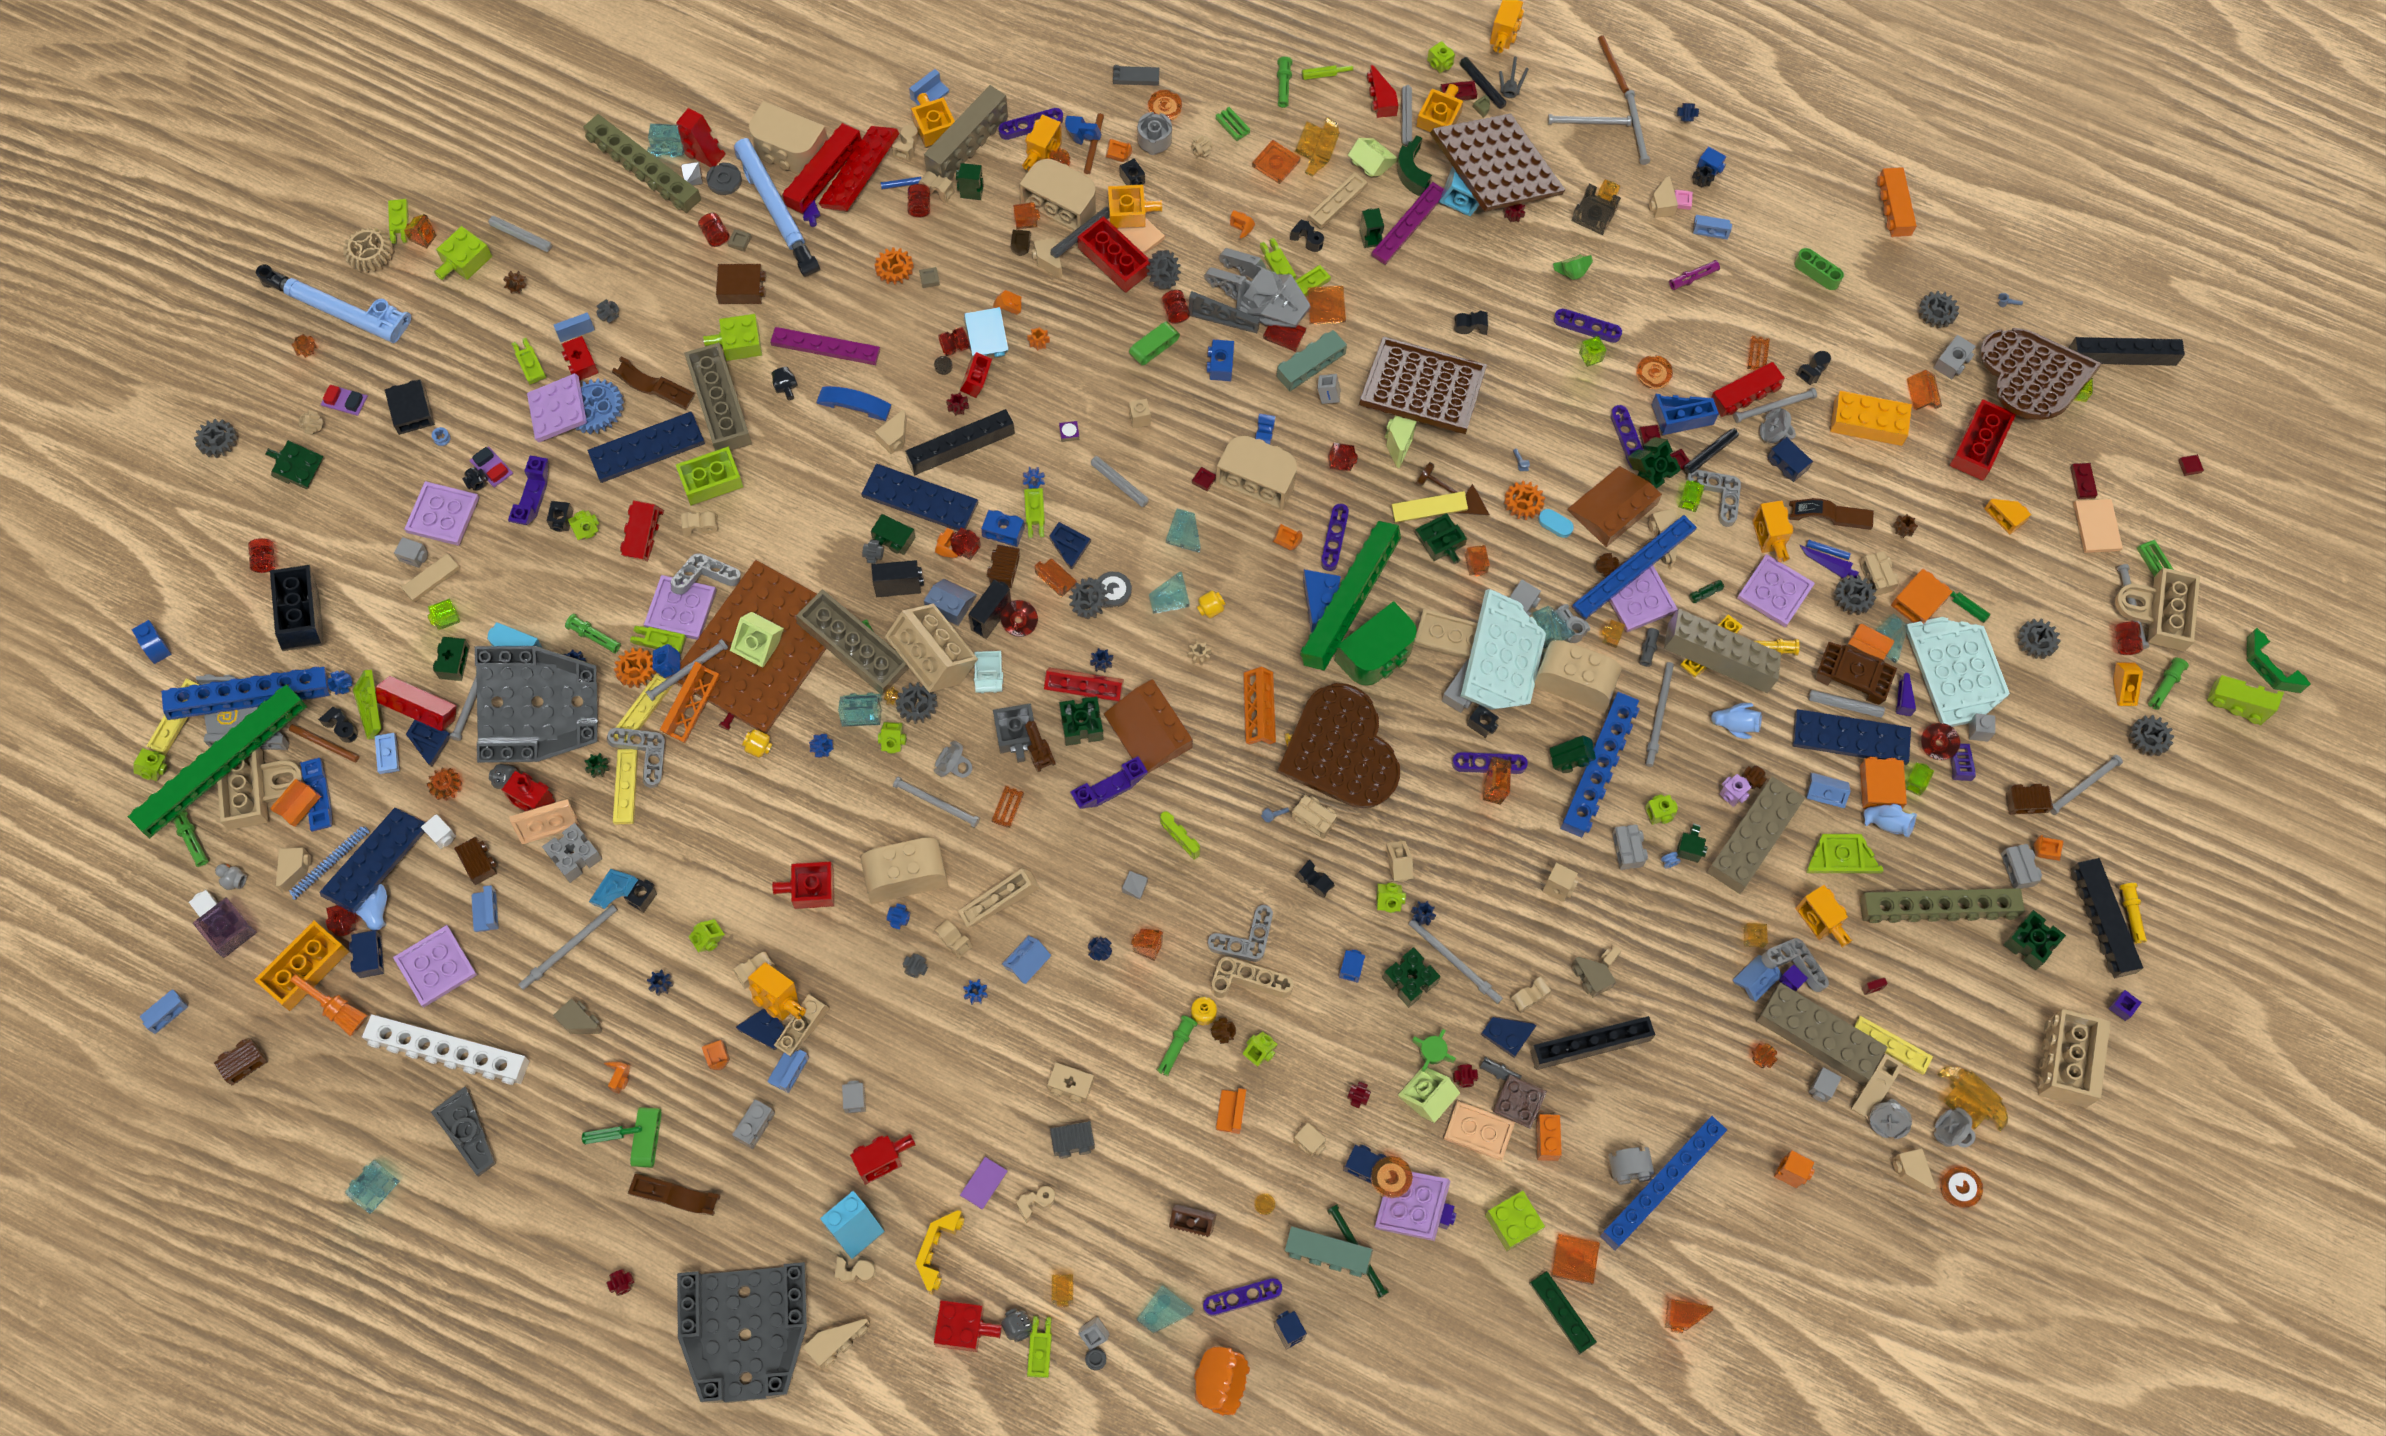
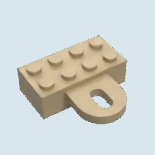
M2162 568L2154 577L2153 588L2139 584L2124 586L2116 595V608L2122 616L2129 620L2149 624L2148 643L2185 652L2194 643L2200 576ZM2126 598L2140 600L2143 607L2128 604Z
M259 747L218 781L220 822L228 830L269 823L267 803L277 801L295 779L304 783L301 769L291 761H277L264 764L263 751ZM293 775V780L289 783L274 784L278 777Z

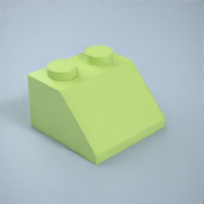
M1358 138L1348 154L1352 159L1351 161L1355 165L1364 168V172L1371 177L1381 176L1398 161L1394 154L1374 138Z
M1395 415L1394 419H1390L1388 422L1385 438L1387 439L1386 447L1396 467L1400 468L1413 440L1417 421Z
M750 612L740 618L730 651L760 667H764L779 645L784 628Z
M1428 1067L1423 1072L1421 1068L1398 1096L1421 1117L1435 1123L1460 1092L1449 1077Z

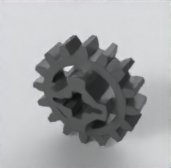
M1159 250L1152 254V259H1148L1150 265L1147 268L1150 269V272L1147 275H1151L1149 281L1154 282V287L1171 289V286L1176 285L1175 281H1179L1177 275L1181 274V271L1178 270L1181 265L1177 264L1178 257L1173 258V252L1169 253V250Z
M1937 291L1935 295L1933 292H1930L1928 296H1924L1919 305V313H1923L1921 319L1926 318L1925 323L1931 322L1932 327L1936 324L1939 328L1943 324L1948 327L1950 323H1954L1959 314L1957 312L1959 306H1955L1957 300L1952 301L1953 296L1947 297L1946 292L1940 294Z
M214 419L213 423L206 421V426L200 425L201 431L196 430L198 436L194 437V440L197 442L195 445L202 454H206L208 457H211L212 454L215 458H218L219 454L225 456V451L231 452L230 447L236 446L234 440L238 439L235 435L237 432L229 422L226 423L223 419L220 422Z
M1850 575L1848 579L1844 577L1841 582L1839 581L1834 591L1837 594L1834 600L1840 601L1837 606H1843L1844 612L1847 609L1850 610V615L1854 611L1858 615L1862 611L1867 613L1877 598L1874 596L1876 590L1871 589L1873 584H1867V578L1862 581L1860 575L1856 579H1854L1853 575Z
M1088 577L1087 580L1081 579V584L1076 582V589H1071L1073 595L1069 596V598L1073 601L1069 605L1074 607L1072 611L1077 613L1078 616L1090 619V617L1097 618V612L1102 614V607L1107 608V605L1104 603L1109 601V598L1105 597L1109 592L1104 589L1106 585L1100 583L1101 581Z
M2032 619L2031 622L2027 621L2019 629L2020 633L2017 635V638L2021 640L2018 642V645L2024 646L2022 651L2027 650V656L2034 654L2035 659H2037L2041 655L2042 659H2045L2047 655L2052 656L2059 648L2058 644L2061 640L2057 639L2060 633L2054 632L2056 627H2050L2049 621L2044 624L2043 619H2040L2038 622Z
M919 682L916 683L915 687L910 683L908 689L902 688L903 694H897L899 698L895 700L897 712H901L900 717H906L908 723L911 719L914 720V724H917L918 720L924 723V718L930 720V713H936L934 708L938 707V703L935 701L937 700L936 694H933V692L929 693L924 685L920 687Z
M2145 715L2138 719L2131 727L2132 732L2129 736L2134 737L2131 743H2136L2135 749L2141 748L2143 755L2149 752L2151 757L2155 753L2157 756H2160L2173 745L2171 740L2174 738V735L2170 734L2173 729L2167 728L2168 722L2162 723L2161 717L2155 720L2154 715H2151L2149 718Z

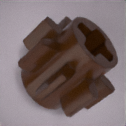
M510 271L508 276H505L503 279L506 282L504 288H508L511 294L513 291L521 293L522 288L527 286L524 283L526 276H522L520 271L517 273Z
M1908 514L1904 517L1899 515L1893 524V527L1896 528L1895 534L1902 536V538L1907 535L1912 537L1918 527L1915 524V518L1908 516Z
M1612 553L1603 554L1596 561V569L1599 573H1603L1604 577L1609 576L1619 568V560L1617 557H1612Z
M1748 766L1741 775L1749 782L1751 789L1756 787L1760 789L1767 780L1764 777L1766 775L1765 771L1759 766H1753L1752 768Z
M1220 1018L1218 1021L1213 1022L1211 1034L1215 1041L1219 1040L1220 1044H1225L1229 1040H1234L1236 1027L1232 1021L1228 1022L1227 1018Z

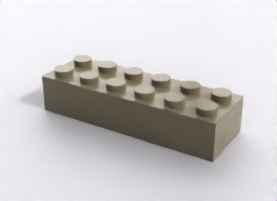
M989 85L924 153L926 172L930 171L937 177L940 175L942 178L947 177L951 180L954 173L960 169V164L965 163L969 157H973L976 150L985 144L987 138L996 132L999 125L1006 122L1008 118L1006 95Z
M720 343L684 352L715 451L728 446L730 450L752 444Z
M823 589L796 615V621L800 627L882 696L908 670V665L896 650Z
M1678 609L1668 622L1664 649L1765 693H1768L1778 681L1781 662L1780 652L1681 609Z
M1772 776L1707 873L1741 894L1805 797Z
M1782 983L1774 989L1756 1021L1862 1086L1871 1079L1888 1048L1886 1045Z

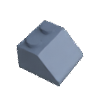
M942 579L933 585L924 600V604H934L947 621L959 626L977 594L946 579Z

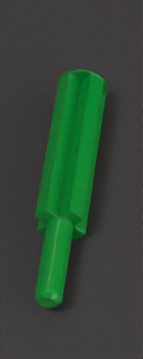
M1952 592L1950 596L1954 598L1953 602L1983 623L1989 619L1991 614L1962 593Z
M623 1126L583 1132L582 1142L586 1145L622 1139L624 1135L641 1132L642 1127L637 1126L623 1129Z

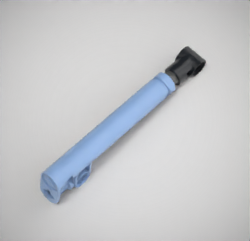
M748 138L739 140L734 145L735 156L742 161L743 170L750 184L754 183L790 250H793V255L798 261L797 264L803 277H807L820 271L817 259L814 255L811 256L808 247L803 245L805 240L751 141Z
M263 264L256 269V275L264 287H272L279 291H284V294L391 343L397 342L410 324L411 314L398 311L396 307L389 305L385 299L374 301L366 312L294 278L289 279L287 276L272 270L269 265Z

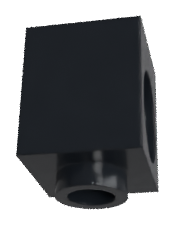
M1135 158L1119 166L1120 177L1126 185L1145 184V172Z
M551 501L546 520L550 529L557 532L569 531L570 523L568 519L572 518L574 512L570 503Z
M1479 705L1469 718L1467 726L1486 738L1489 733L1493 735L1498 728L1497 721L1499 717L1482 705ZM1486 720L1489 724L1484 725L1480 721Z
M638 879L629 895L624 896L627 904L644 913L657 895L654 889L655 885L646 879L644 881ZM646 891L643 897H637L639 892Z

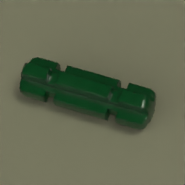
M1717 580L1713 582L1714 584H1709L1699 589V591L1691 593L1689 596L1692 603H1697L1700 599L1703 600L1715 594V592L1722 591L1724 589L1723 582Z

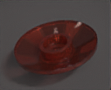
M1014 600L1004 606L1000 620L1006 632L1016 637H1024L1035 630L1038 623V615L1030 603L1023 600ZM1015 618H1020L1021 623H1017Z
M1935 723L1928 726L1922 733L1921 746L1929 757L1935 760H1947L1958 752L1960 737L1957 731L1950 725ZM1936 741H1941L1942 746H1937Z

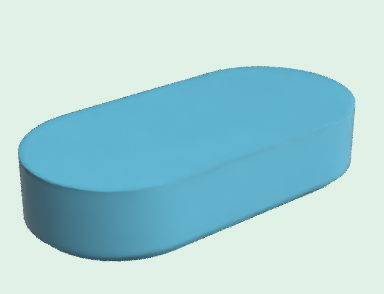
M1545 509L1539 515L1538 521L1540 525L1557 536L1567 538L1572 534L1574 529L1573 523L1554 510Z

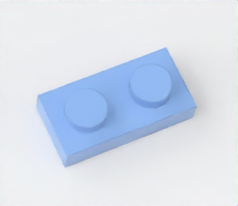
M389 733L375 736L378 773L385 774L399 771L396 734Z

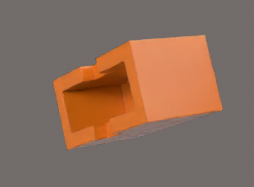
M1540 1114L1536 1119L1537 1160L1558 1161L1562 1156L1560 1115Z
M1791 1150L1787 1156L1781 1159L1774 1177L1798 1188L1801 1184L1805 1185L1807 1180L1810 1181L1815 1171L1812 1168L1814 1161Z

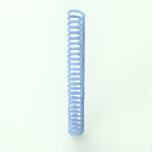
M359 827L360 830L356 829L357 833L353 832L354 836L350 835L351 838L347 837V840H344L345 844L341 843L342 847L338 846L339 849L335 848L336 852L332 851V854L326 857L327 861L323 859L324 863L320 862L321 866L317 865V868H314L311 874L308 873V877H304L306 880L301 879L303 883L298 882L299 885L295 884L296 888L292 887V890H289V893L293 896L292 899L296 900V897H299L302 891H306L305 888L309 889L308 885L312 886L310 882L315 883L314 880H318L317 877L321 878V875H324L323 871L327 872L326 868L330 869L328 865L333 867L332 863L336 864L335 860L339 861V858H342L341 854L345 856L344 851L348 853L347 849L351 850L354 844L357 845L356 840L360 842L358 837L363 839L362 835L367 836L366 833L370 834L366 827Z

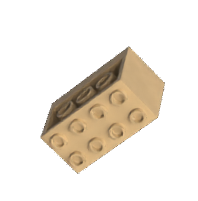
M934 604L903 610L885 636L929 693L961 684L978 660Z
M2065 1009L2060 1010L2046 1021L2044 1030L2047 1033L2042 1043L2044 1055L2039 1064L2041 1077L2037 1080L2039 1096L2085 1108L2101 1099L2111 1021Z

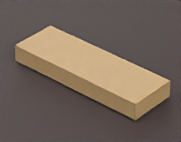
M447 553L401 588L413 602H416L460 570V567Z

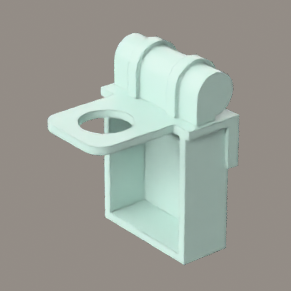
M1001 651L974 652L978 658L975 663L974 674L975 692L981 694L985 692H1002Z

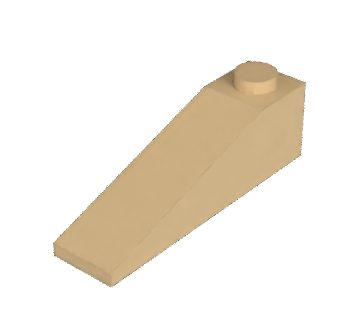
M1022 868L958 912L966 927L970 928L1024 899L1040 887L1031 871Z

